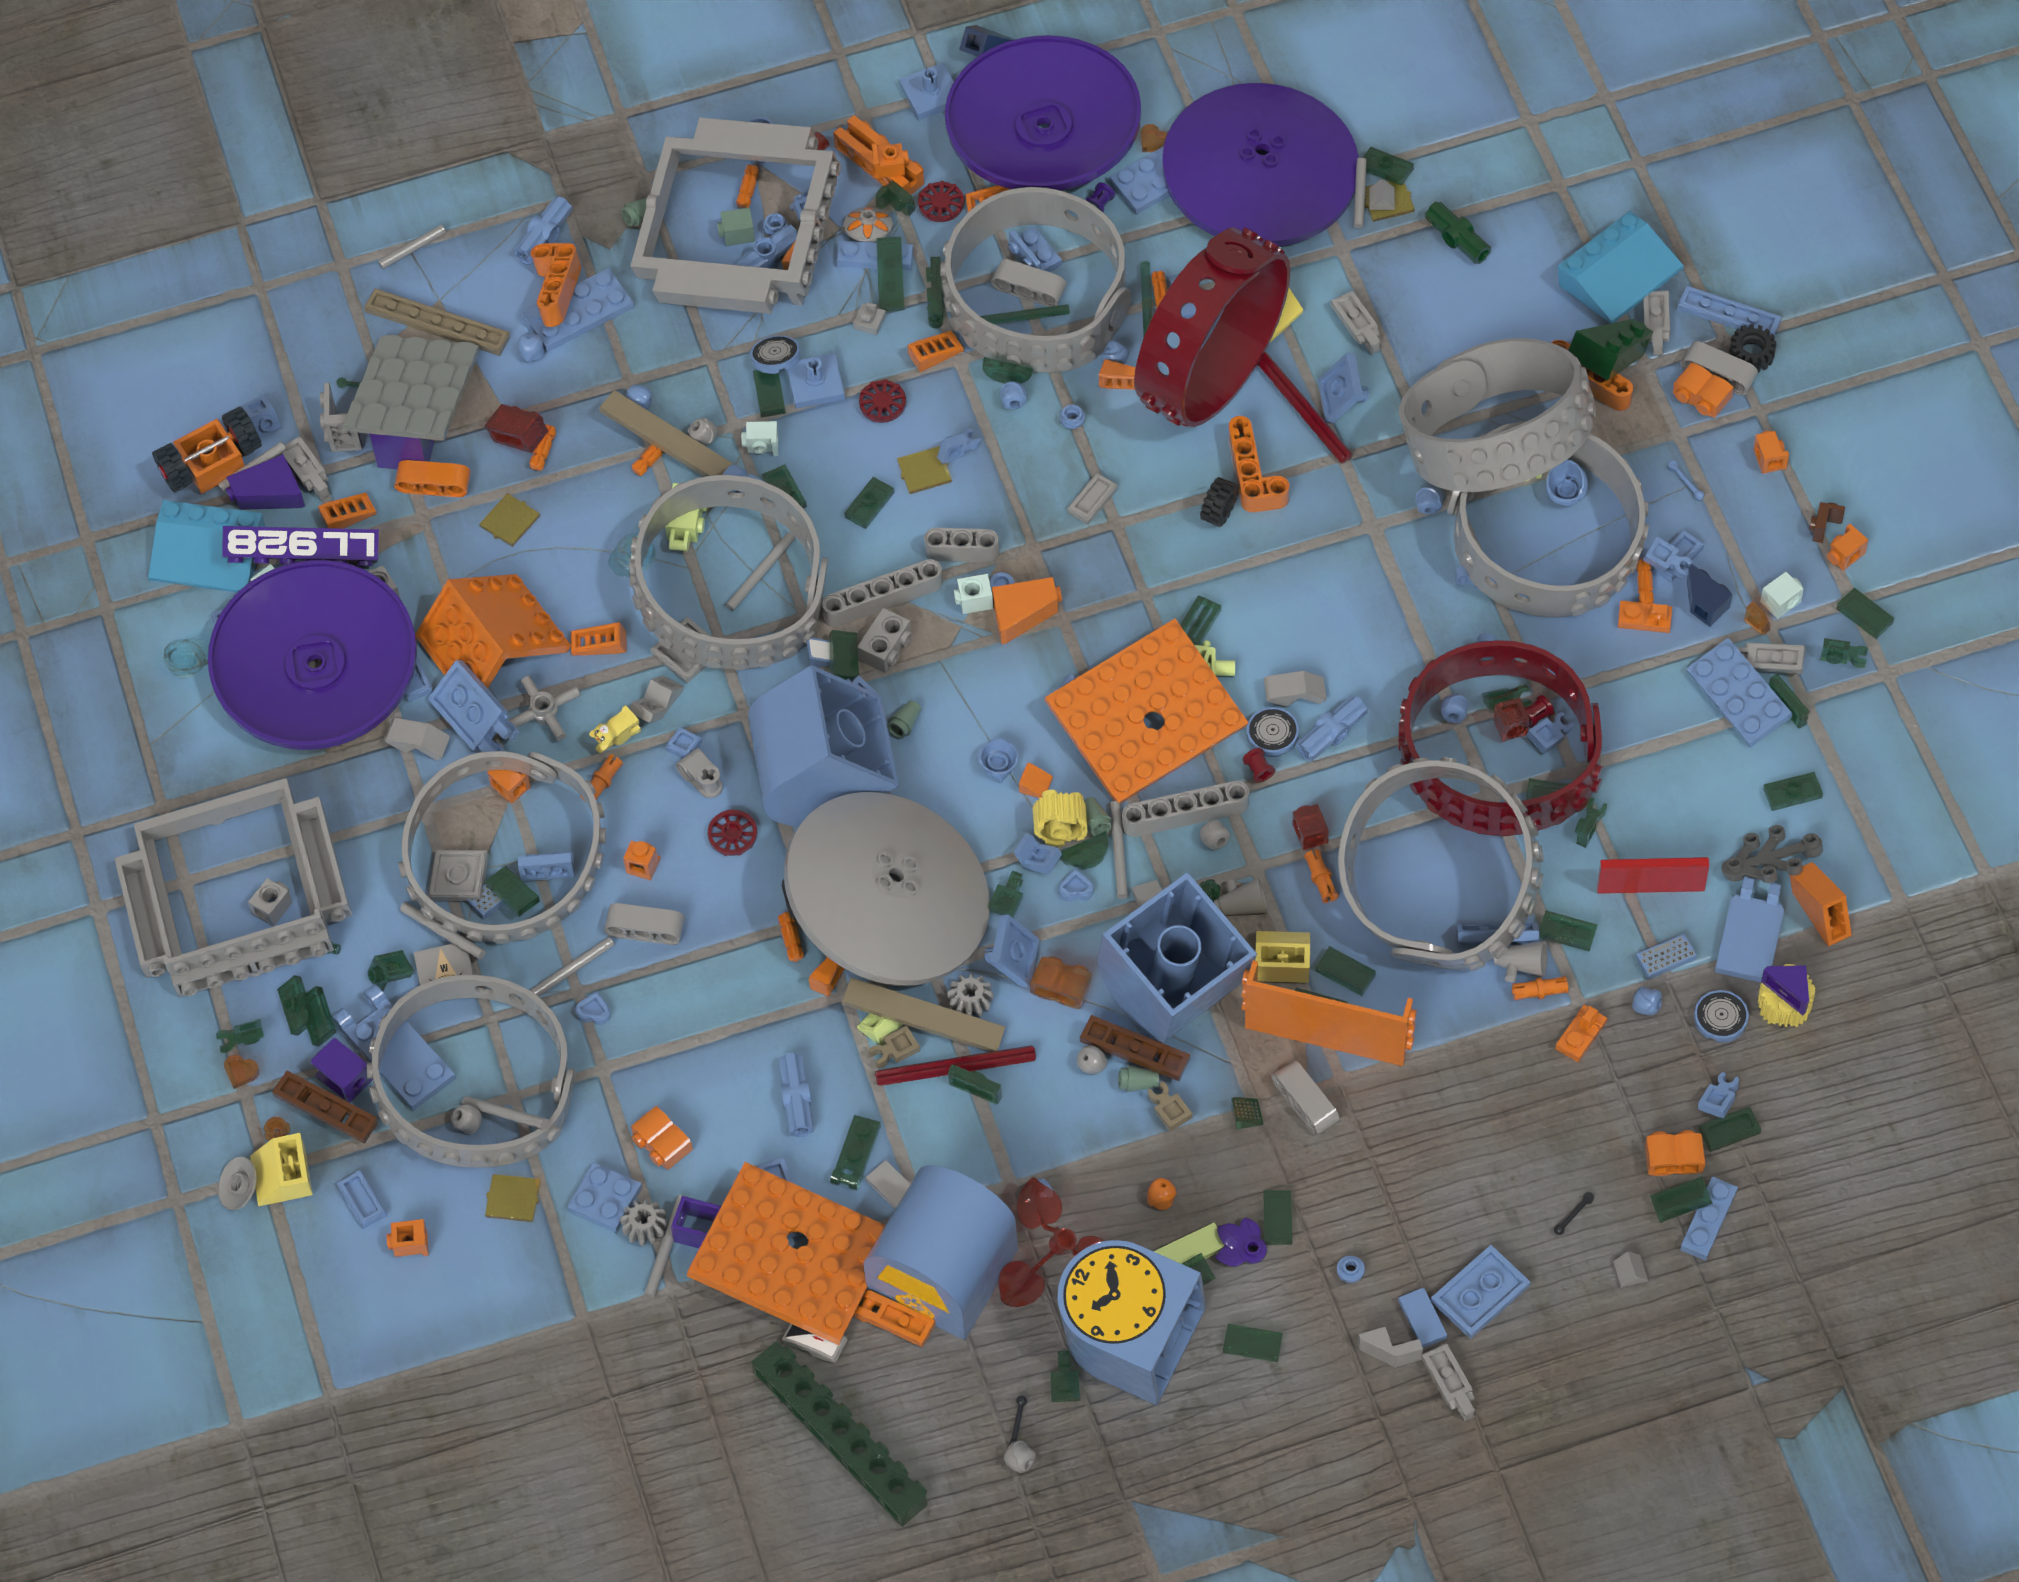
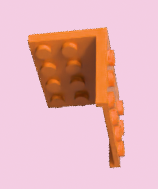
M517 574L448 579L415 633L418 641L444 675H446L456 660H463L487 688L507 658L567 653L571 647L563 632L558 629L550 615L545 612L536 597L529 591Z

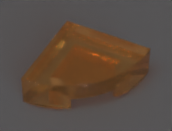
M1752 601L1746 608L1744 620L1759 633L1765 635L1770 630V623L1761 608Z

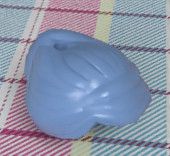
M1567 459L1549 471L1546 479V493L1554 503L1572 506L1577 504L1586 495L1588 488L1587 475L1574 461Z

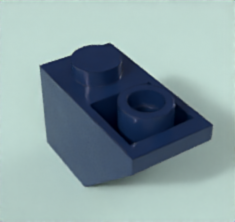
M972 25L965 28L959 50L978 57L993 47L1015 39L978 25Z
M1692 564L1689 567L1687 576L1690 613L1711 627L1730 608L1732 593L1725 585L1718 584L1710 578L1705 570L1698 569Z

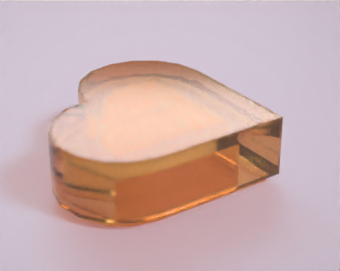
M1154 124L1143 126L1141 129L1142 152H1154L1162 148L1167 133L1159 131V128Z
M232 1055L224 1062V1068L233 1089L252 1082L259 1076L258 1064L252 1059L244 1060L239 1055Z

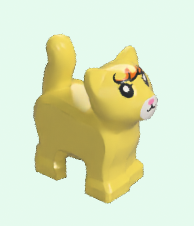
M625 705L622 707V711L613 716L607 724H598L589 735L598 742L596 751L602 753L614 744L621 745L625 743L631 736L641 732V728L638 725V718Z

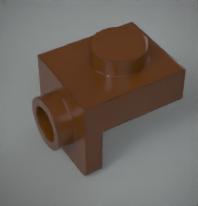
M1820 502L1817 516L1812 515L1809 530L1814 531L1812 541L1823 543L1827 522L1842 524L1845 512L1844 506L1831 502Z

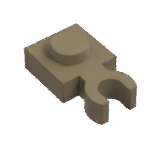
M907 1025L883 1037L885 1045H875L869 1049L870 1057L877 1054L882 1055V1058L876 1060L877 1068L886 1066L891 1058H894L895 1062L898 1063L920 1052V1046Z
M1161 1081L1159 1088L1162 1093L1157 1095L1151 1089H1148V1098L1152 1103L1158 1104L1154 1107V1112L1169 1132L1192 1119V1112L1177 1093L1170 1097L1167 1084Z

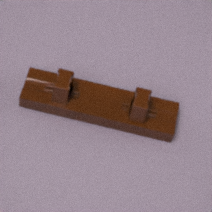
M1093 1015L1090 1016L1080 1036V1042L1095 1046L1107 1054L1117 1056L1179 1082L1191 1059L1189 1053ZM1158 1053L1157 1062H1155L1153 1060L1156 1054Z
M288 1070L272 1091L274 1097L364 1144L379 1123L378 1117ZM347 1113H348V1114H349L348 1119L346 1120L345 1123H342L343 1119L345 1118V1116H346Z

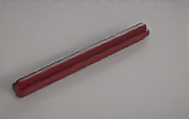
M1264 352L1258 366L1338 461L1345 463L1350 460L1351 451L1270 355Z
M1029 1045L875 1071L876 1083L878 1086L1032 1062L1036 1060V1052L1034 1046Z

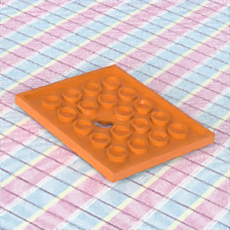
M1176 619L1171 620L1049 694L1044 700L1109 795L1120 804L1247 727L1249 723ZM1151 712L1159 713L1164 719V725L1159 730L1147 728L1144 724V717Z
M744 1162L688 1269L687 1277L839 1345L867 1290L864 1260L885 1225ZM793 1232L803 1233L808 1239V1244L799 1249L792 1248L788 1244L787 1236Z

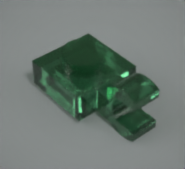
M1824 638L1820 660L1831 664H1847V660H1849L1855 667L1865 668L1867 659H1860L1857 656H1867L1868 648L1865 646H1850L1849 641Z
M1519 685L1514 689L1503 688L1482 693L1483 703L1493 711L1505 710L1509 705H1514L1515 702L1520 706L1526 707L1532 704L1529 698L1521 699L1520 696L1523 692L1530 691L1527 685Z
M1590 798L1587 803L1586 818H1580L1575 828V833H1578L1576 844L1584 848L1589 844L1600 819L1605 816L1607 810L1606 803L1602 805L1601 809H1594V798Z
M1012 871L1006 887L1000 884L997 885L988 905L990 912L1001 916L1009 914L1014 918L1023 899V893L1019 892L1023 883L1021 879L1023 874Z
M261 1019L236 1025L234 1029L220 1030L216 1033L217 1040L221 1038L229 1040L227 1044L220 1046L222 1053L231 1051L236 1042L238 1044L250 1045L264 1037Z
M1069 1350L1058 1351L1059 1372H1050L1052 1402L1080 1401L1079 1371H1070Z

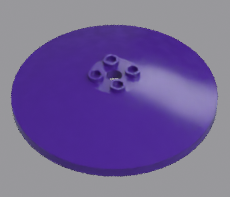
M1064 36L1024 37L1008 41L987 50L961 71L950 88L945 105L947 136L959 159L978 176L1009 189L1040 187L1060 191L1086 184L1111 170L1125 157L1137 138L1141 123L1139 90L1126 67L1102 48L1086 41ZM1041 124L1050 125L1047 128L1038 127Z
M1245 83L1214 90L1195 100L1180 113L1166 136L1162 156V172L1167 191L1173 202L1191 222L1202 230L1216 236L1230 227H1236L1241 230L1247 227L1258 233L1264 241L1268 239L1279 246H1285L1318 235L1342 216L1355 194L1356 164L1359 156L1356 144L1347 126L1324 103L1290 87L1268 83ZM1263 149L1266 150L1268 154L1260 155L1256 151Z
M301 561L275 568L260 575L243 587L229 601L216 621L211 634L208 648V671L220 705L227 715L248 734L271 745L288 749H324L350 742L368 733L396 709L406 694L414 675L417 658L416 636L411 618L402 600L377 576L359 567L337 561ZM319 659L322 661L321 666L318 668L309 667V663L312 660Z

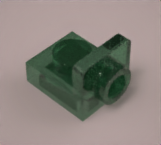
M893 180L886 186H882L875 195L876 207L883 210L891 204L896 211H901L907 217L915 211L914 197Z
M403 950L374 956L368 969V978L371 983L376 984L381 991H384L387 982L409 978L414 970Z

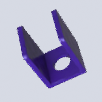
M333 1038L311 1059V1064L319 1070L315 1074L316 1078L349 1103L373 1080V1078H367V1063L336 1038Z
M682 1196L671 1225L674 1242L700 1248L707 1233L683 1227L686 1217L689 1215L714 1222L721 1206Z

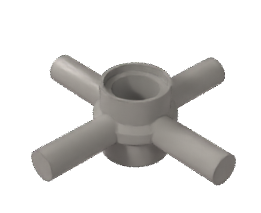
M525 676L521 682L531 697L529 710L508 721L519 727L534 719L538 724L548 725L557 741L563 740L566 734L556 719L558 707L581 696L578 688L575 686L553 697L548 692H539L531 677ZM541 707H548L544 710H540Z

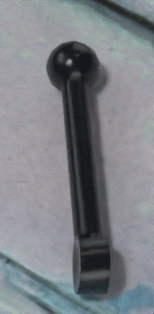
M1591 1192L1584 1193L1582 1202L1561 1224L1554 1227L1556 1235H1562L1565 1232L1564 1228L1586 1204L1593 1203L1594 1195Z
M1019 1396L1016 1400L1018 1408L1010 1444L1017 1441L1023 1407L1027 1404L1025 1396Z

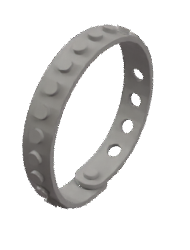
M506 751L480 752L448 764L437 772L421 789L413 802L404 825L402 835L403 861L398 862L401 878L407 877L409 886L406 887L408 895L412 901H418L422 907L420 909L421 912L429 920L435 919L443 924V929L454 934L457 933L473 942L506 944L513 941L531 939L548 929L551 930L557 927L570 913L573 914L580 907L582 899L587 892L592 890L596 878L594 876L597 868L600 869L602 866L604 853H601V844H606V828H601L600 818H604L605 815L602 803H596L594 796L596 793L595 788L589 780L585 781L582 776L570 767L536 752H529L527 756ZM482 771H516L546 783H554L556 779L571 786L582 796L588 804L594 820L593 840L588 860L574 887L561 901L545 912L516 923L487 925L461 919L434 903L422 891L412 873L411 852L413 840L420 821L430 804L454 782Z
M454 975L442 977L420 985L408 992L381 1019L377 1036L372 1038L369 1053L372 1054V1062H367V1078H373V1086L369 1087L372 1102H377L380 1110L378 1114L382 1122L391 1128L401 1143L406 1144L421 1156L443 1164L480 1168L497 1167L525 1160L538 1154L560 1136L571 1101L575 1069L568 1068L567 1070V1043L559 1020L554 1012L528 989L511 981L490 976ZM478 986H486L491 989H482ZM458 998H480L509 1004L536 1019L549 1033L556 1045L560 1058L558 1076L553 1077L551 1092L554 1094V1104H558V1107L548 1119L549 1125L547 1129L538 1128L536 1131L512 1141L489 1145H467L436 1139L421 1132L407 1122L396 1111L386 1096L380 1080V1067L389 1041L397 1029L414 1013L441 1001Z

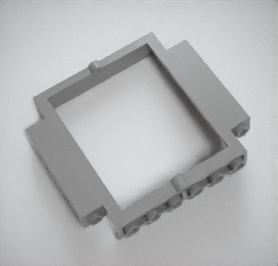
M699 118L694 139L665 138L651 193L646 200V211L630 267L637 278L655 280L652 291L659 303L772 314L773 306L778 302V292H784L788 294L793 305H802L812 283V274L818 259L820 242L823 240L826 220L829 217V209L837 185V176H839L841 170L840 162L833 151L817 150L818 138L815 137L811 127ZM680 154L815 166L805 207L801 211V222L788 270L653 257Z
M287 778L134 823L140 850L114 858L140 966L146 978L151 976L158 977L165 972H169L179 997L192 996L198 991L208 988H219L225 983L245 980L249 976L257 977L284 965L298 964L301 960L324 956L327 952L334 951L327 923L340 922L346 917L353 916L322 802L319 797L295 804L292 789ZM281 803L311 916L182 954L155 841L209 824L219 825L226 819Z

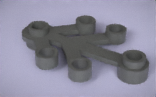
M1774 825L1769 828V839L1757 856L1749 858L1752 851L1760 847V840L1758 834L1748 833L1743 837L1744 846L1737 856L1727 859L1722 864V873L1729 881L1733 882L1743 880L1744 877L1748 876L1760 879L1764 883L1775 882L1778 878L1777 870L1785 871L1794 876L1799 875L1803 872L1801 859L1790 858L1787 861L1780 859L1799 853L1808 858L1817 857L1823 852L1822 840L1818 835L1809 833L1803 837L1801 842L1775 850L1779 842H1782L1786 836L1783 826ZM1760 865L1765 866L1762 869L1754 868Z

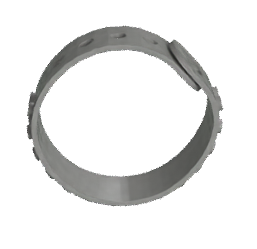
M1026 187L1003 191L973 207L955 225L950 240L946 241L944 245L943 255L945 256V262H941L940 266L942 291L944 294L943 303L945 311L951 314L950 321L956 332L959 331L968 346L974 348L988 359L1005 366L1042 373L1062 372L1082 367L1102 354L1107 343L1114 338L1128 312L1131 291L1125 288V250L1123 241L1108 216L1093 204L1072 194L1040 187ZM1067 210L1076 213L1078 217L1072 216ZM1023 225L1053 226L1081 235L1094 243L1107 255L1117 272L1113 283L1099 304L1094 321L1078 331L1056 336L1022 334L1001 328L981 318L969 308L958 293L954 284L956 275L970 252L985 239L1002 230Z
M1511 338L1477 345L1440 363L1435 370L1420 378L1408 389L1399 406V417L1416 472L1421 478L1432 485L1447 490L1479 492L1504 488L1524 482L1566 461L1585 443L1593 427V417H1596V408L1586 369L1581 367L1577 357L1563 347L1547 341ZM1520 390H1540L1563 395L1560 400L1542 414L1505 431L1470 439H1444L1431 436L1439 427L1470 411L1480 401L1499 394ZM1424 401H1426L1427 403V411L1425 415H1423L1421 411L1422 404L1424 403Z
M1525 422L1504 424L1487 434H1482L1480 437L1505 431ZM1592 434L1588 436L1585 443L1568 460H1572L1589 470L1608 485L1619 499L1627 515L1631 532V546L1626 555L1613 569L1595 580L1577 585L1555 586L1536 583L1507 572L1488 558L1471 534L1467 522L1466 506L1468 501L1473 499L1475 492L1453 491L1447 514L1454 515L1458 507L1453 537L1459 563L1465 568L1469 579L1474 585L1497 603L1516 611L1541 617L1579 616L1596 607L1604 606L1615 592L1620 593L1628 582L1626 578L1629 573L1634 574L1648 533L1649 525L1645 524V516H1648V503L1643 499L1641 482L1635 477L1628 462L1608 443ZM1518 594H1524V595L1528 596L1529 598L1522 597V596H1520V595H1518Z
M733 475L700 477L680 483L663 496H659L653 502L648 514L642 516L638 525L640 529L638 537H633L631 544L632 555L631 560H629L630 587H633L634 595L632 599L635 609L640 610L645 627L649 632L655 634L665 648L671 649L687 661L700 663L710 668L744 670L768 667L784 659H790L807 644V640L815 638L817 633L815 630L820 618L825 589L828 557H822L818 578L820 547L814 525L806 511L783 490L762 480ZM732 490H737V491H741L742 493H734V492H731V491H732ZM717 506L738 507L758 511L786 526L798 538L805 549L811 565V575L807 576L805 592L808 593L806 613L799 621L788 628L757 638L726 639L700 634L674 620L659 606L651 595L642 573L647 550L657 534L666 525L688 512Z
M1442 757L1441 761L1418 758L1414 759L1413 763L1394 765L1387 770V773L1378 779H1372L1365 786V791L1358 798L1347 818L1339 845L1338 856L1340 882L1344 895L1360 921L1374 935L1392 947L1391 956L1394 958L1443 969H1469L1470 971L1485 967V963L1494 958L1499 959L1508 951L1507 947L1514 939H1518L1523 934L1526 928L1524 924L1528 916H1532L1536 909L1537 901L1535 897L1537 890H1541L1543 884V874H1540V862H1544L1543 848L1539 846V841H1536L1535 836L1539 835L1537 827L1530 815L1525 816L1523 814L1527 809L1515 792L1509 795L1507 792L1509 788L1505 785L1504 781L1495 774L1491 777L1488 776L1486 772L1482 771V767L1474 763L1468 762L1465 765L1457 763L1456 759ZM1434 778L1461 779L1491 790L1513 809L1525 840L1526 866L1524 878L1511 912L1499 929L1485 942L1461 953L1453 954V951L1432 945L1430 942L1410 941L1382 931L1369 920L1356 891L1355 857L1361 835L1368 820L1378 806L1391 794L1411 783Z

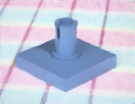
M944 63L928 67L899 79V86L918 120L945 111L947 96L954 81Z
M835 353L801 359L794 367L787 370L796 409L845 400Z
M1346 353L1318 379L1326 422L1335 423L1358 401L1364 403L1369 397V388L1360 384L1354 354Z
M1009 914L999 917L994 947H987L985 949L986 952H990L984 953L985 960L1021 988L1031 986L1040 939Z

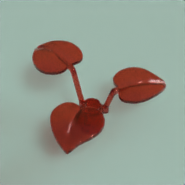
M1035 1177L1029 1179L1020 1191L1017 1200V1215L1022 1224L1029 1229H1035L1042 1225L1044 1230L1053 1232L1049 1240L1051 1250L1032 1269L1023 1261H1012L1003 1267L998 1279L1000 1299L1003 1304L1010 1307L1029 1305L1041 1296L1045 1284L1044 1280L1035 1272L1054 1254L1063 1255L1071 1250L1072 1254L1076 1256L1085 1248L1104 1241L1096 1236H1085L1076 1244V1235L1072 1230L1048 1226L1047 1224H1053L1060 1218L1062 1203L1052 1189L1039 1182Z

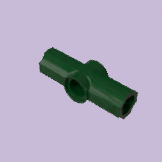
M1434 202L1430 205L1425 213V219L1441 232L1445 243L1450 248L1455 249L1457 247L1475 264L1485 261L1491 253V246L1475 233L1470 221L1465 217L1458 218L1441 202Z

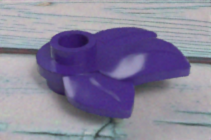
M1245 1217L1241 1221L1240 1226L1228 1223L1217 1227L1218 1236L1225 1245L1215 1256V1259L1220 1263L1237 1267L1244 1262L1251 1264L1259 1263L1265 1258L1267 1247L1265 1242L1260 1239L1261 1232L1259 1226L1253 1220ZM1256 1246L1258 1250L1256 1252H1250L1248 1250V1247Z

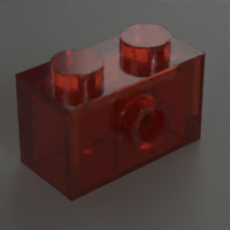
M504 404L498 407L485 424L488 433L495 443L529 453L535 450L548 433L543 417L537 412H529L517 406L511 407Z

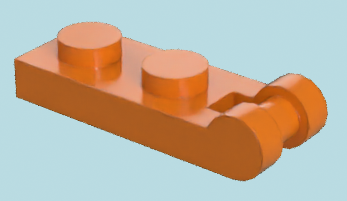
M871 1290L866 1291L863 1296V1304L858 1306L854 1314L858 1320L871 1323L920 1347L924 1346L936 1325L934 1319ZM874 1306L880 1307L877 1313L871 1311Z

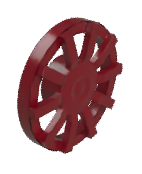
M940 180V182L927 184L919 193L918 207L925 218L934 222H947L955 219L962 212L964 196L956 184ZM952 191L957 193L949 196ZM924 197L931 199V200L922 202V200H923ZM960 198V203L951 200ZM926 205H932L927 211L923 207ZM951 205L958 207L956 211L953 212L951 210ZM933 210L938 212V216L932 215L931 212ZM948 212L950 215L942 216V213Z
M888 379L872 381L861 391L859 396L860 410L866 418L874 422L884 423L893 421L906 408L905 392L899 384L888 381ZM883 386L882 391H879L878 387ZM887 387H891L889 392L886 391ZM872 389H874V391H875L876 393L873 394L872 392H869V391L872 390ZM895 391H898V392L900 393V394H898V395H893V396H892V394H893ZM867 395L872 399L864 400V397ZM902 399V404L894 402L893 400ZM864 404H873L867 410L864 407ZM893 406L899 408L895 413L891 410ZM874 409L878 411L877 416L871 414ZM888 412L889 415H888V416H882V413Z
M740 810L723 811L716 815L708 826V839L712 848L724 856L742 855V853H745L750 848L752 849L757 839L758 832L754 819L749 814ZM729 816H737L736 821H730ZM725 818L726 823L724 825L718 823V821ZM741 818L748 821L742 826L740 824ZM714 826L722 831L720 833H712ZM749 826H752L753 832L743 831ZM743 836H752L750 841L743 838ZM712 837L723 838L715 843ZM727 842L725 849L720 847V845ZM738 842H742L745 846L740 848ZM731 844H734L736 849L729 850Z

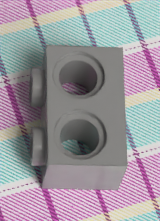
M883 608L857 647L858 660L886 673L891 665L894 666L898 661L902 647L907 646L912 639L913 633L911 632L910 620ZM884 650L882 653H877L876 651Z

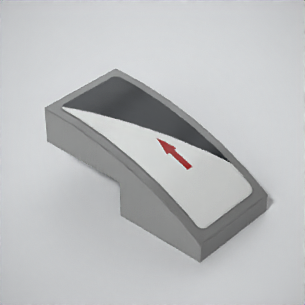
M790 1323L782 1341L787 1346L809 1351L814 1358L836 1363L848 1339L843 1336L840 1344L837 1345Z

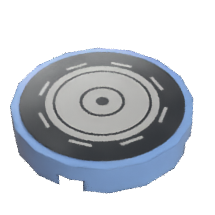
M777 335L764 338L757 342L750 351L751 361L756 370L770 374L779 373V369L783 368L785 370L791 369L801 358L799 344L795 339L788 336Z
M1269 707L1261 709L1253 714L1248 721L1247 739L1253 749H1263L1265 752L1264 756H1281L1282 753L1291 751L1298 742L1299 726L1290 712L1282 708Z
M1717 990L1709 992L1700 998L1695 1007L1694 1022L1702 1036L1707 1039H1714L1715 1042L1724 1043L1733 1041L1743 1034L1747 1027L1749 1013L1746 1004L1739 996L1729 991Z

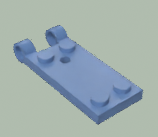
M376 984L363 992L368 1002L376 1011L356 1025L352 1017L343 1008L331 1016L339 1030L345 1034L369 1062H372V1054L369 1053L372 1038H376L381 1019L393 1007ZM407 1021L397 1029L385 1050L381 1062L380 1075L410 1109L414 1111L454 1081L456 1077Z

